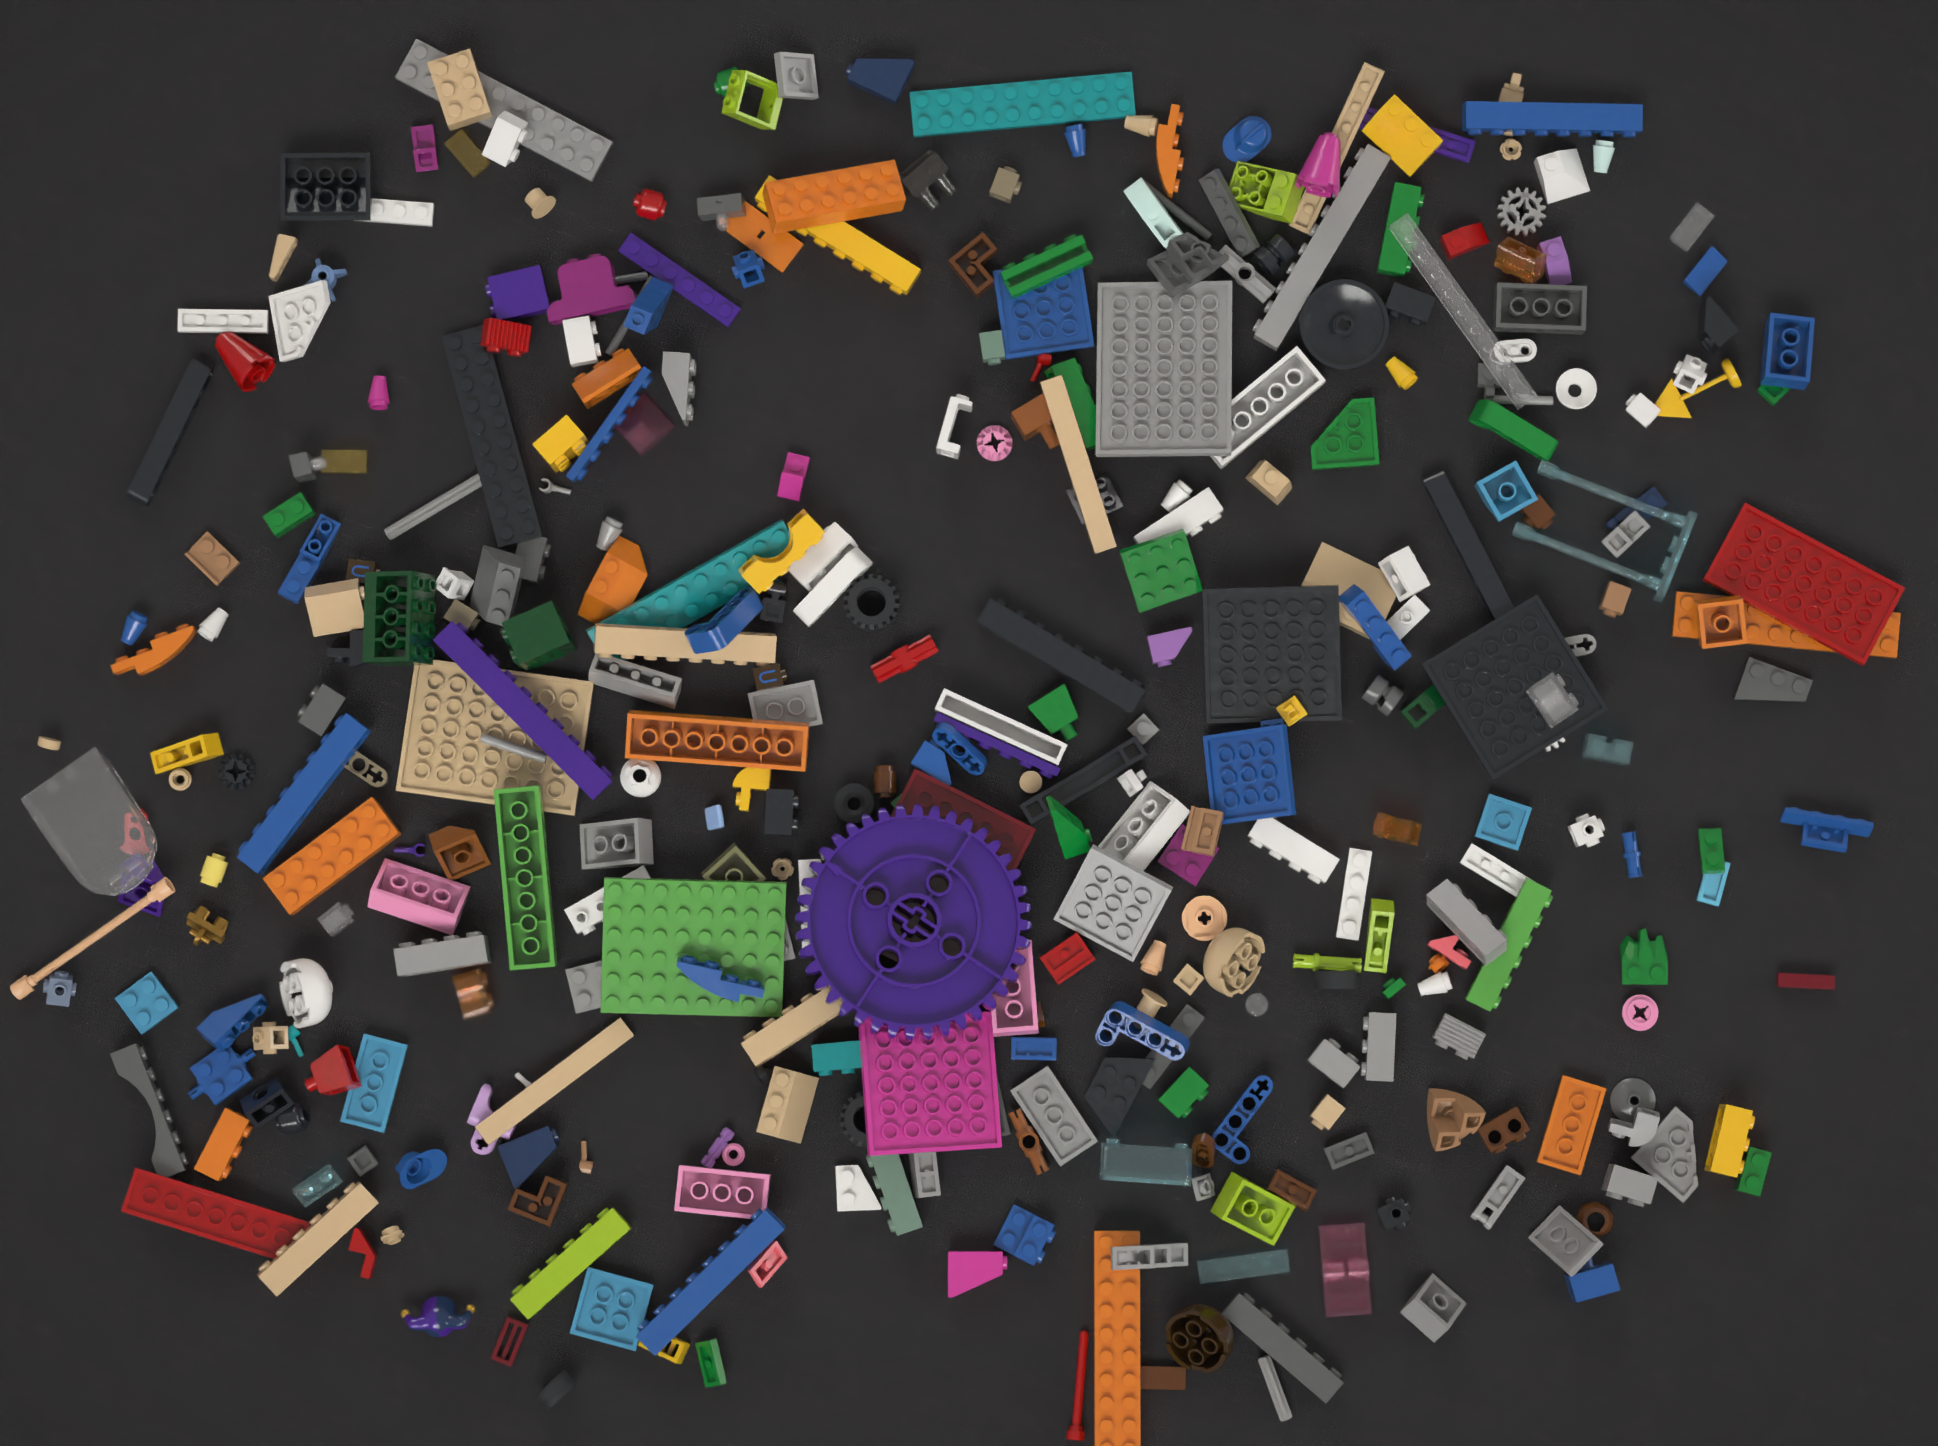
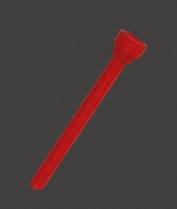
M1082 1330L1079 1336L1072 1426H1069V1430L1066 1433V1439L1084 1441L1085 1431L1081 1427L1089 1337L1086 1330Z

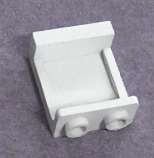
M957 394L956 397L951 396L936 447L937 454L954 459L959 458L960 445L949 441L958 410L972 412L973 402L969 401V397Z

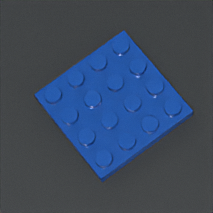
M1083 267L1013 300L1000 276V273L1004 270L993 271L1006 360L1037 356L1043 353L1051 354L1094 347Z
M1282 724L1203 736L1210 809L1224 813L1222 825L1296 815L1287 725Z

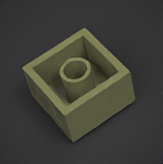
M735 842L701 872L705 880L764 881L766 879L761 870Z

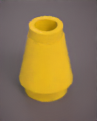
M1396 356L1391 358L1385 365L1397 385L1404 390L1411 387L1418 379L1415 375L1416 372L1397 359Z

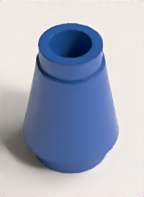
M1083 124L1065 127L1066 132L1064 135L1072 156H1085L1086 129L1083 128Z
M131 611L130 615L126 617L121 641L133 646L134 642L148 625L146 623L148 617L139 612Z

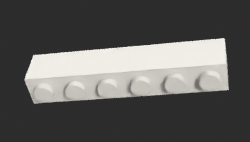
M945 688L935 707L936 712L1057 767L1068 745Z

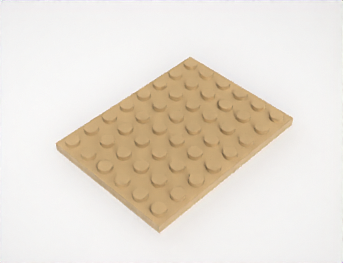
M433 660V665L414 666L396 791L495 805L494 789L542 785L544 812L575 816L579 786L548 755L545 763L480 742L481 736L484 733L546 754L455 662ZM508 670L517 679L514 683L519 688L524 686L532 694L530 699L535 704L540 702L548 710L546 715L551 720L556 718L564 726L562 731L567 736L572 734L580 742L578 747L584 752L594 682Z

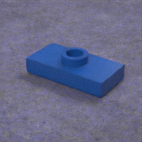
M1011 1037V1060L1056 1061L1057 1038Z

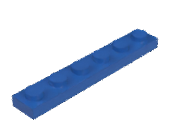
M643 366L566 475L567 478L576 483L577 480L581 481L588 472V469H586L591 461L594 463L601 454L600 447L603 443H609L614 435L612 431L615 426H620L626 419L627 414L625 412L630 406L633 408L640 399L638 394L642 388L647 389L653 381L651 377L652 371Z

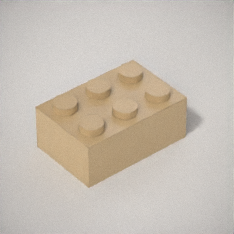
M470 49L427 62L450 131L493 117Z

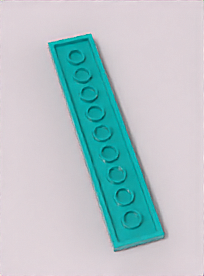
M1132 72L910 92L914 137L1126 118L1127 115H1136Z
M781 519L599 623L683 628L728 603L740 590L751 586L741 576L738 569L753 555L771 558L782 553L789 543L790 532ZM595 625L586 630L593 644ZM612 654V657L624 661L627 660L625 658H621L620 654Z

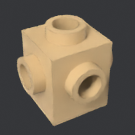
M262 1022V1027H253L254 1050H263V1054H277V1049H289L288 1026H276V1022Z

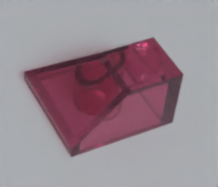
M645 393L633 408L630 406L625 412L627 417L620 426H615L617 431L641 457L674 428V425Z

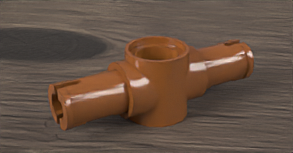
M1019 1108L1015 1110L1018 1118H1016L1014 1111L1009 1113L1008 1116H1010L1017 1131L1015 1134L1019 1141V1146L1026 1158L1029 1157L1036 1175L1042 1174L1040 1165L1044 1172L1050 1170L1041 1153L1043 1149L1039 1143L1038 1136L1035 1134L1032 1126L1028 1125L1022 1109ZM1027 1135H1032L1035 1138L1036 1142L1032 1148L1023 1146L1022 1140Z

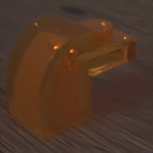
M1378 812L1377 818L1373 823V835L1381 839L1417 846L1422 824Z

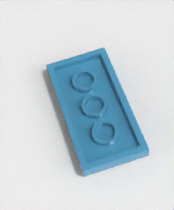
M363 1034L355 1064L362 1086L348 1091L340 1122L385 1133L408 1045Z

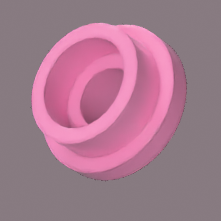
M730 1143L723 1150L722 1157L728 1165L736 1166L744 1160L745 1151L741 1145ZM731 1150L738 1152L737 1158L732 1159L729 1156Z

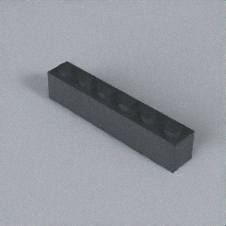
M1237 1293L1221 1313L1322 1401L1327 1403L1344 1383L1340 1380L1342 1375L1333 1367L1328 1370L1323 1365L1325 1360L1316 1352L1312 1355L1305 1350L1307 1345L1298 1337L1293 1340L1288 1335L1290 1330L1281 1322L1278 1325L1272 1322L1270 1319L1273 1316L1263 1307L1261 1310H1258L1253 1305L1255 1300L1247 1293H1244L1243 1296Z

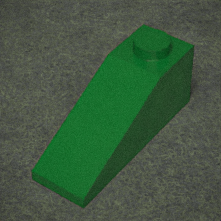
M1047 796L1046 800L1065 860L1089 852L1090 846L1088 842L1092 841L1089 829H1084L1082 822L1054 798Z

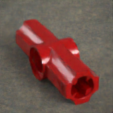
M928 635L909 646L905 645L895 650L890 656L870 666L880 684L898 673L902 674L911 670L919 662L935 655L939 651L931 636Z

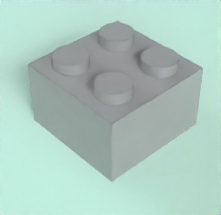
M1609 1164L1601 1190L1607 1191L1605 1196L1618 1200L1626 1197L1628 1198L1627 1203L1644 1207V1203L1651 1204L1658 1178L1615 1164Z

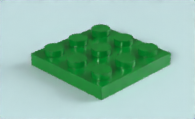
M1183 528L1119 550L1139 613L1203 591Z

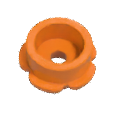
M1436 954L1429 960L1430 965L1428 969L1433 970L1436 974L1444 970L1449 965V961L1445 955Z

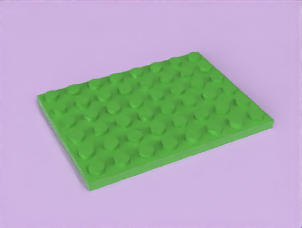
M604 877L601 1013L782 1017L786 882ZM683 955L697 958L696 961L705 963L706 960L719 963L718 966L722 967L721 976L732 974L738 976V980H758L761 982V985L765 986L763 998L740 994L739 1002L717 996L688 978L677 967L678 957L683 958Z

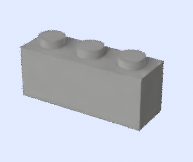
M1367 1012V1017H1363V1030H1367L1366 1039H1362V1053H1366L1365 1062H1361V1076H1365L1364 1080L1393 1082L1396 1013Z

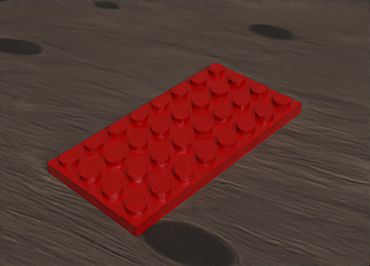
M1744 503L1703 579L1704 582L1730 596L1740 595L1745 604L1861 666H1864L1905 589V587L1747 503Z

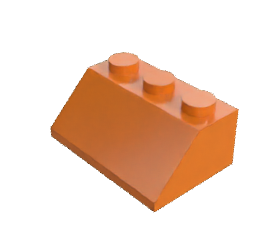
M623 348L612 354L613 358L609 361H600L593 366L594 370L586 374L583 372L574 378L575 382L572 383V386L587 410L636 378L642 368L629 348L625 351Z

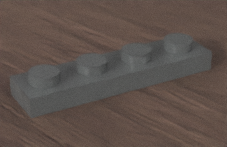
M1214 169L1199 179L1238 256L1243 258L1258 249L1260 245L1220 169Z
M1186 1004L1169 1027L1184 1034L1189 1039L1205 1017ZM1153 1049L1145 1058L1155 1059L1143 1083L1148 1089L1152 1088L1172 1061V1059Z

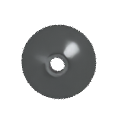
M1628 1078L1622 1080L1611 1092L1610 1105L1612 1111L1622 1121L1633 1123L1637 1107L1654 1110L1656 1099L1654 1091L1649 1084L1641 1079ZM1633 1096L1638 1099L1636 1105L1630 1103V1098Z

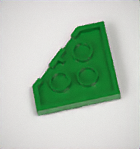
M1374 397L1352 399L1310 447L1312 470L1375 466L1380 464Z

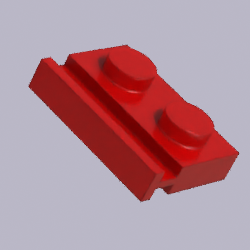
M1077 932L1039 957L1058 985L1095 960Z

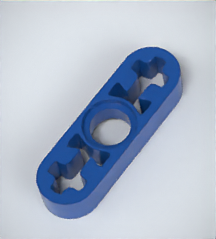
M945 722L939 723L932 734L934 741L970 774H982L987 766L986 757L952 725ZM955 745L962 746L965 752H958L955 749Z

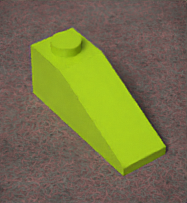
M1371 898L1364 971L1387 972L1395 913L1393 900Z

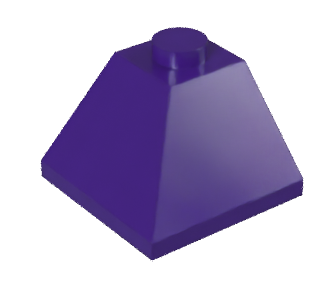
M136 854L132 855L123 870L118 898L119 903L130 907L133 906V904L147 896V893L151 891V886L164 878L155 861ZM158 900L151 902L141 911L160 917L164 900L158 902Z

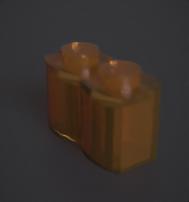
M480 969L452 976L464 1020L492 1012L491 1008L495 1007L492 995H487L485 986L489 984L485 972L481 973Z

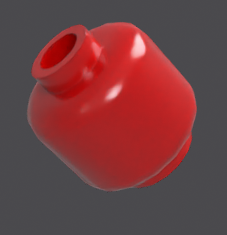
M645 188L640 194H635L632 206L636 207L635 212L638 216L655 221L658 217L662 218L667 201L664 200L662 193Z

